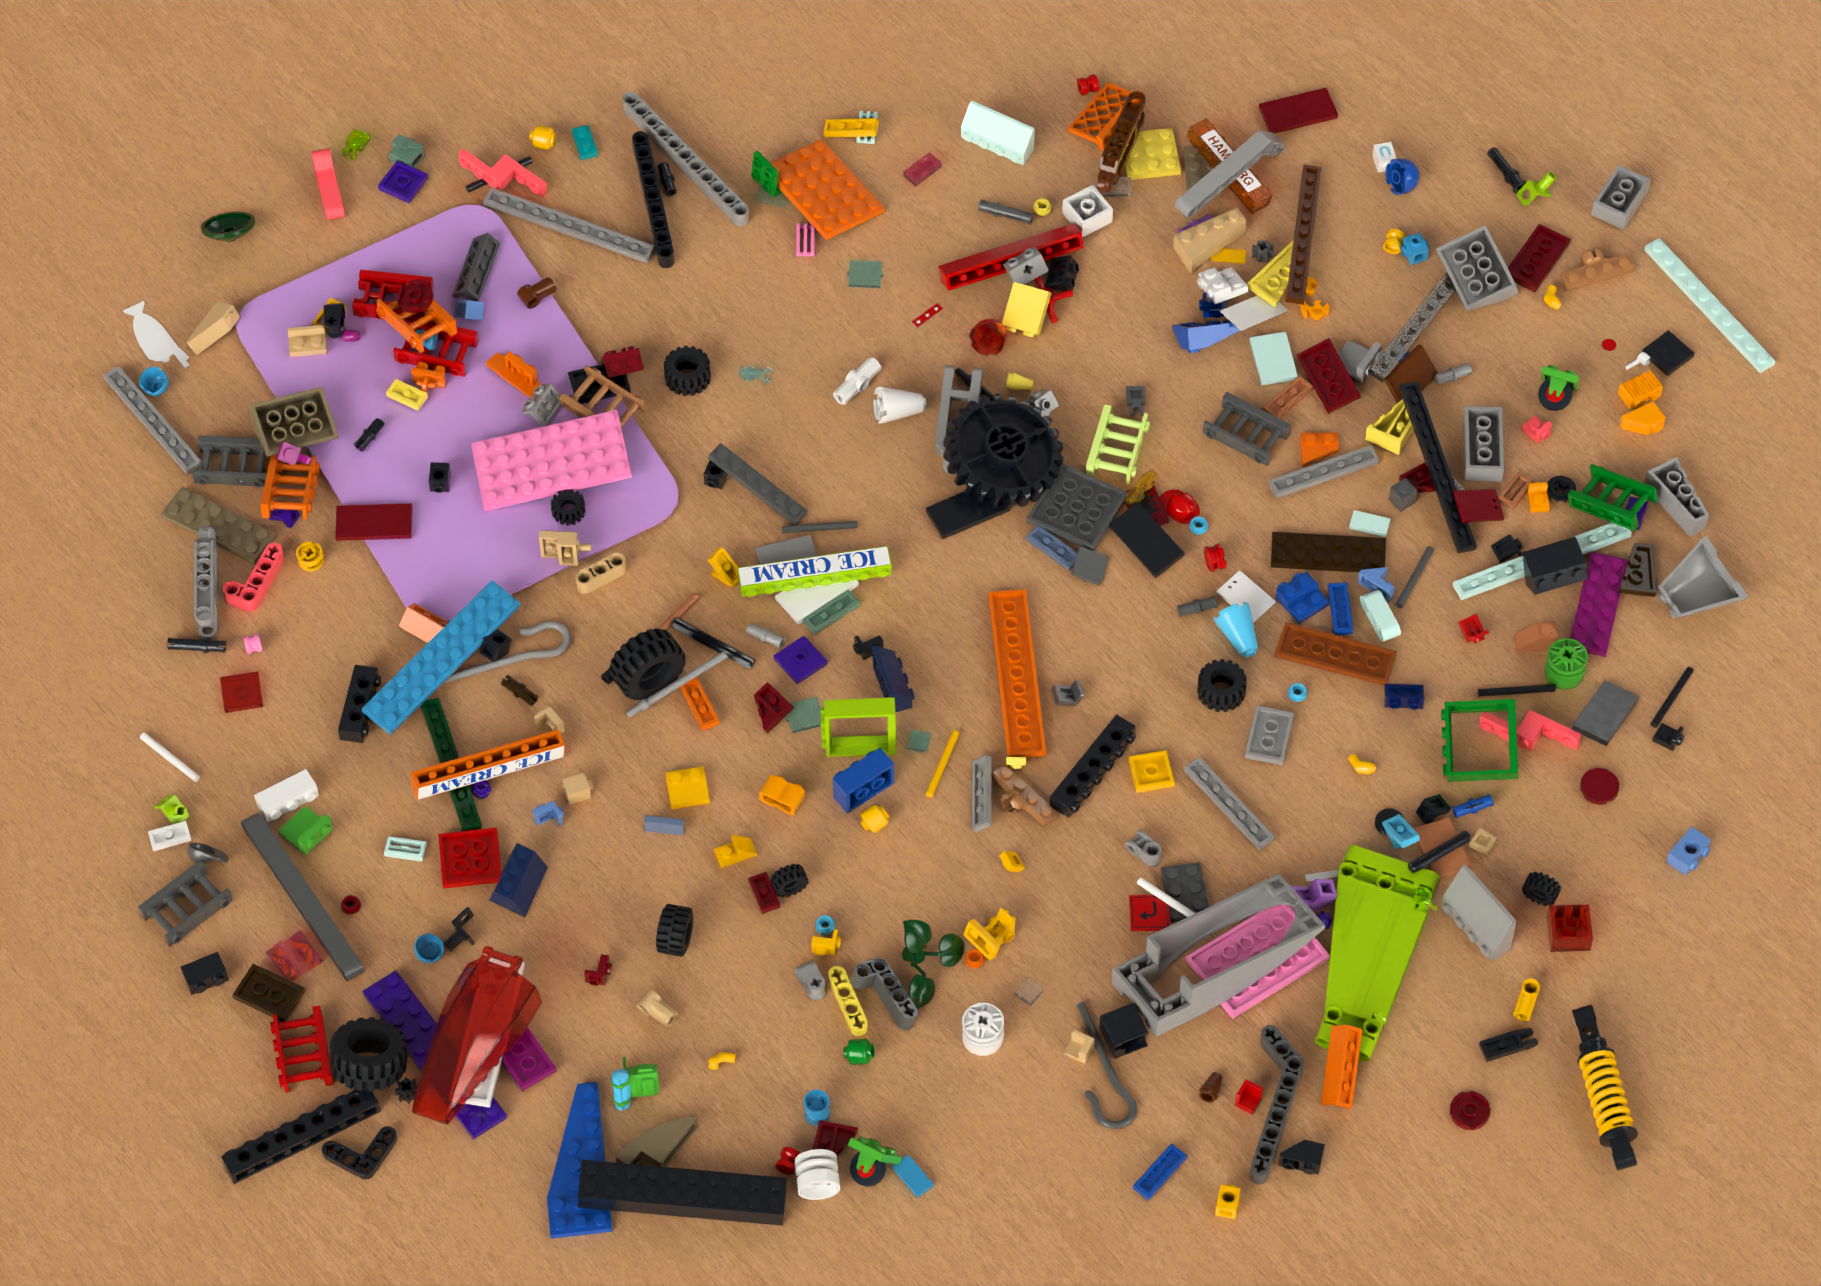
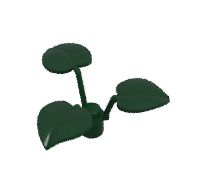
M913 919L903 921L906 947L902 951V958L907 962H911V967H914L921 973V975L916 974L912 978L909 986V997L918 1009L932 1000L935 993V985L931 978H926V973L917 964L924 961L925 955L940 956L942 966L952 967L963 956L964 941L958 935L949 933L944 935L939 942L940 952L923 951L922 949L926 948V944L932 938V931L926 922Z

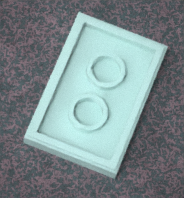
M1286 332L1250 337L1249 341L1261 386L1294 381L1298 377Z

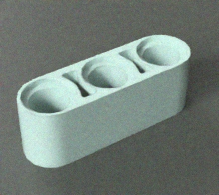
M1380 590L1360 596L1362 608L1382 642L1401 635L1399 624Z

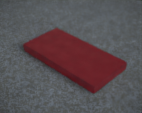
M1327 87L1259 104V110L1267 129L1274 134L1338 118L1337 110Z
M1538 224L1508 267L1514 282L1536 293L1571 243V239Z
M1330 338L1296 355L1328 414L1361 398Z
M412 503L336 506V541L412 539Z

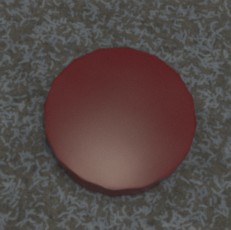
M412 280L408 282V285H403L397 293V301L400 308L408 313H419L425 310L434 299V292L431 286L423 280Z
M1590 769L1581 779L1580 791L1587 801L1597 805H1604L1607 802H1612L1617 797L1619 781L1607 769Z
M1475 1091L1461 1092L1453 1098L1450 1104L1451 1119L1462 1129H1480L1487 1123L1490 1117L1489 1102L1482 1094Z

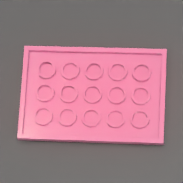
M1277 905L1260 911L1186 956V962L1203 981L1279 944L1291 927L1295 918V912L1289 905ZM1314 937L1273 971L1242 992L1223 1002L1221 1006L1234 1019L1330 960V955Z

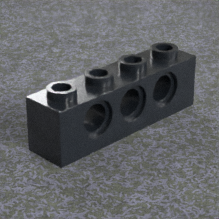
M354 666L338 728L340 740L363 743L364 736L368 735V720L371 719L362 712V708L377 694L376 689L381 685V676L378 674L376 667Z

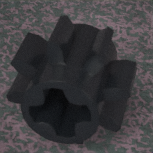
M405 1077L401 1082L397 1081L398 1088L394 1089L395 1095H399L400 1102L404 1100L410 1104V1101L418 1099L417 1093L420 1092V1086L416 1085L415 1079L410 1080Z

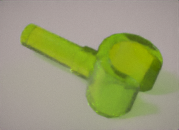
M1418 888V893L1421 896L1414 893V901L1427 904L1436 912L1439 908L1426 898L1423 888Z

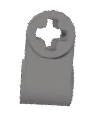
M1138 830L1134 838L1125 842L1127 850L1146 865L1155 867L1160 864L1161 846L1144 831Z
M812 960L794 969L795 974L809 997L813 1000L824 998L826 994L825 980L815 961Z

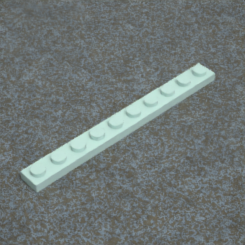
M1660 238L1645 246L1644 251L1759 373L1775 364V360Z
M1609 523L1574 537L1577 538L1584 555L1630 538L1632 532L1625 527ZM1523 556L1454 581L1453 587L1459 598L1464 600L1525 577Z

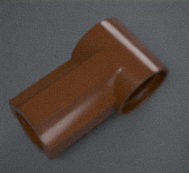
M547 277L532 286L529 284L522 286L518 290L517 295L528 309H532L540 303L541 299L556 292V286L553 280Z

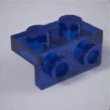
M1385 684L1384 707L1392 709H1423L1425 700L1424 685Z

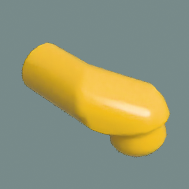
M1549 285L1544 296V302L1555 310L1559 309L1561 301L1555 296L1557 288L1554 285Z
M1352 754L1348 757L1357 773L1371 774L1376 771L1374 763L1360 761L1357 754Z
M716 1053L709 1057L707 1061L709 1062L708 1068L717 1070L721 1062L735 1063L736 1053Z

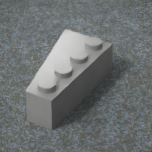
M1675 457L1649 470L1644 484H1650L1656 488L1658 502L1687 535L1691 537L1705 529L1709 514L1701 499L1696 496L1695 488L1687 480L1685 470L1681 469L1678 457Z

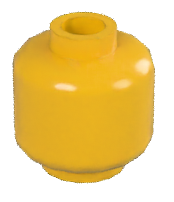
M537 125L534 130L530 131L529 140L532 141L534 148L549 150L556 144L557 133L554 132L552 127Z
M872 804L861 812L863 820L860 823L866 831L870 829L871 832L877 833L888 825V818L890 816L882 805Z

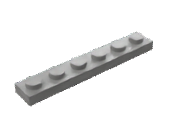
M1372 445L1271 479L1268 485L1277 499L1378 464L1379 458Z
M1200 757L1184 767V772L1258 851L1274 841L1275 837Z

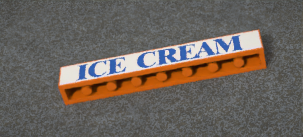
M557 729L411 772L410 785L416 799H423L563 758L565 743Z

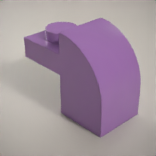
M1315 879L1309 887L1291 886L1312 911H1318L1329 906L1337 898L1335 886L1331 879Z

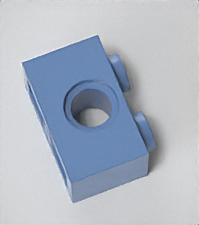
M1691 827L1669 852L1666 863L1686 876L1690 870L1694 871L1697 868L1701 857L1705 858L1709 854L1711 839Z

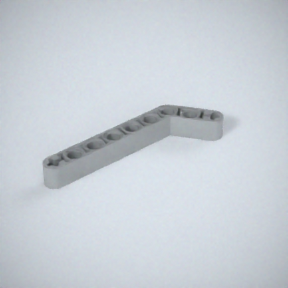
M1262 130L1256 132L1179 197L1174 207L1187 218L1192 217L1264 155L1278 156L1285 149L1286 144L1272 132Z

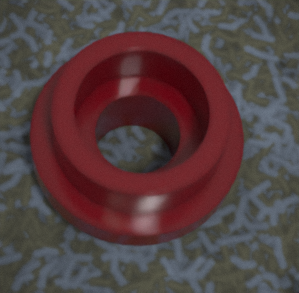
M353 895L346 896L341 902L342 911L349 915L356 914L361 908L360 900Z

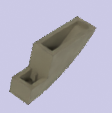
M695 1116L679 1118L647 1130L622 1149L615 1157L616 1163L638 1165L643 1160L651 1166L666 1167L698 1128L697 1118Z

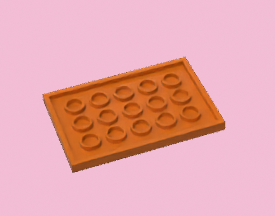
M822 139L770 162L779 172L777 187L826 240L879 216L885 211V207Z

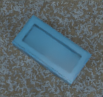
M909 1155L901 1159L899 1165L894 1164L892 1166L894 1172L917 1198L934 1187L932 1181Z

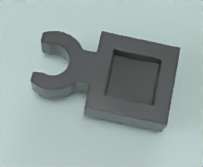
M1126 386L1127 406H1130L1131 417H1133L1135 410L1140 412V416L1144 414L1143 406L1146 404L1145 386Z

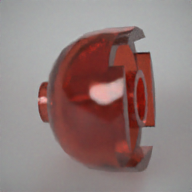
M987 318L980 320L973 326L969 338H971L972 347L978 353L985 356L989 354L997 355L1005 346L1007 332L999 321Z

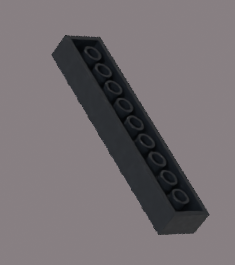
M582 1160L578 1208L783 1226L787 1178Z

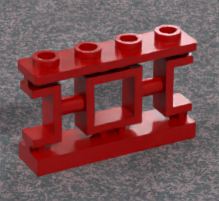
M360 269L358 287L359 290H365L363 299L354 298L352 303L353 315L384 319L380 318L377 314V304H369L370 299H381L388 305L392 302L384 301L386 293L397 294L403 285L406 286L412 280L426 281L434 290L433 278ZM372 287L381 288L380 293L371 292ZM400 307L393 310L397 315L404 312ZM421 311L412 316L422 318L427 314Z

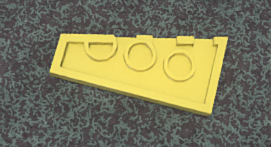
M1293 241L1247 283L1249 290L1273 307L1277 306L1288 286Z

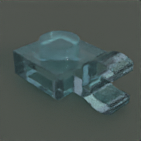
M741 366L739 377H743V380L754 381L755 378H760L764 383H770L771 379L765 378L764 374L771 373L772 369Z

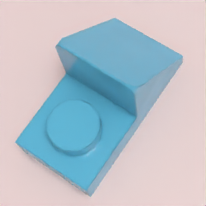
M1400 814L1382 822L1395 849L1405 848L1420 841L1419 834Z

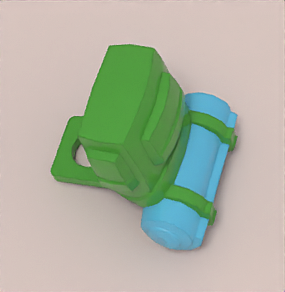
M623 1057V1069L613 1071L611 1079L614 1093L613 1101L616 1109L622 1111L629 1108L632 1098L659 1094L657 1064H639L627 1068L626 1057Z

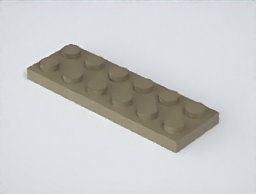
M184 487L180 488L161 513L163 519L197 536L202 526H211L216 533L217 546L255 565L266 546L273 543L276 539V533Z

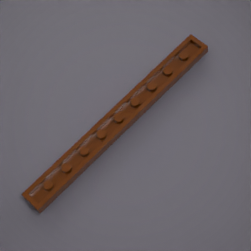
M1303 165L1285 301L1288 303L1304 305L1321 174V167Z

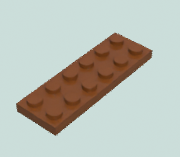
M1285 622L1275 657L1387 686L1397 651Z

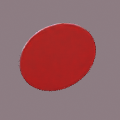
M1605 339L1602 342V347L1606 351H1613L1616 348V342L1612 339Z

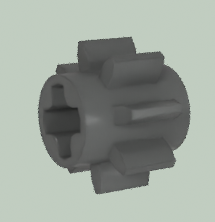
M1258 240L1257 245H1252V258H1256L1258 262H1268L1269 257L1273 258L1274 246L1270 245L1267 240Z

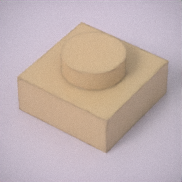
M1479 828L1469 847L1487 856L1497 837Z

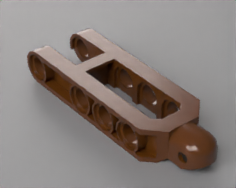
M1135 91L1128 95L1102 153L1097 185L1099 192L1107 193L1113 184L1118 183L1144 125L1145 114L1143 110L1146 98L1141 92ZM1139 99L1141 100V102L1135 104L1132 102V100Z

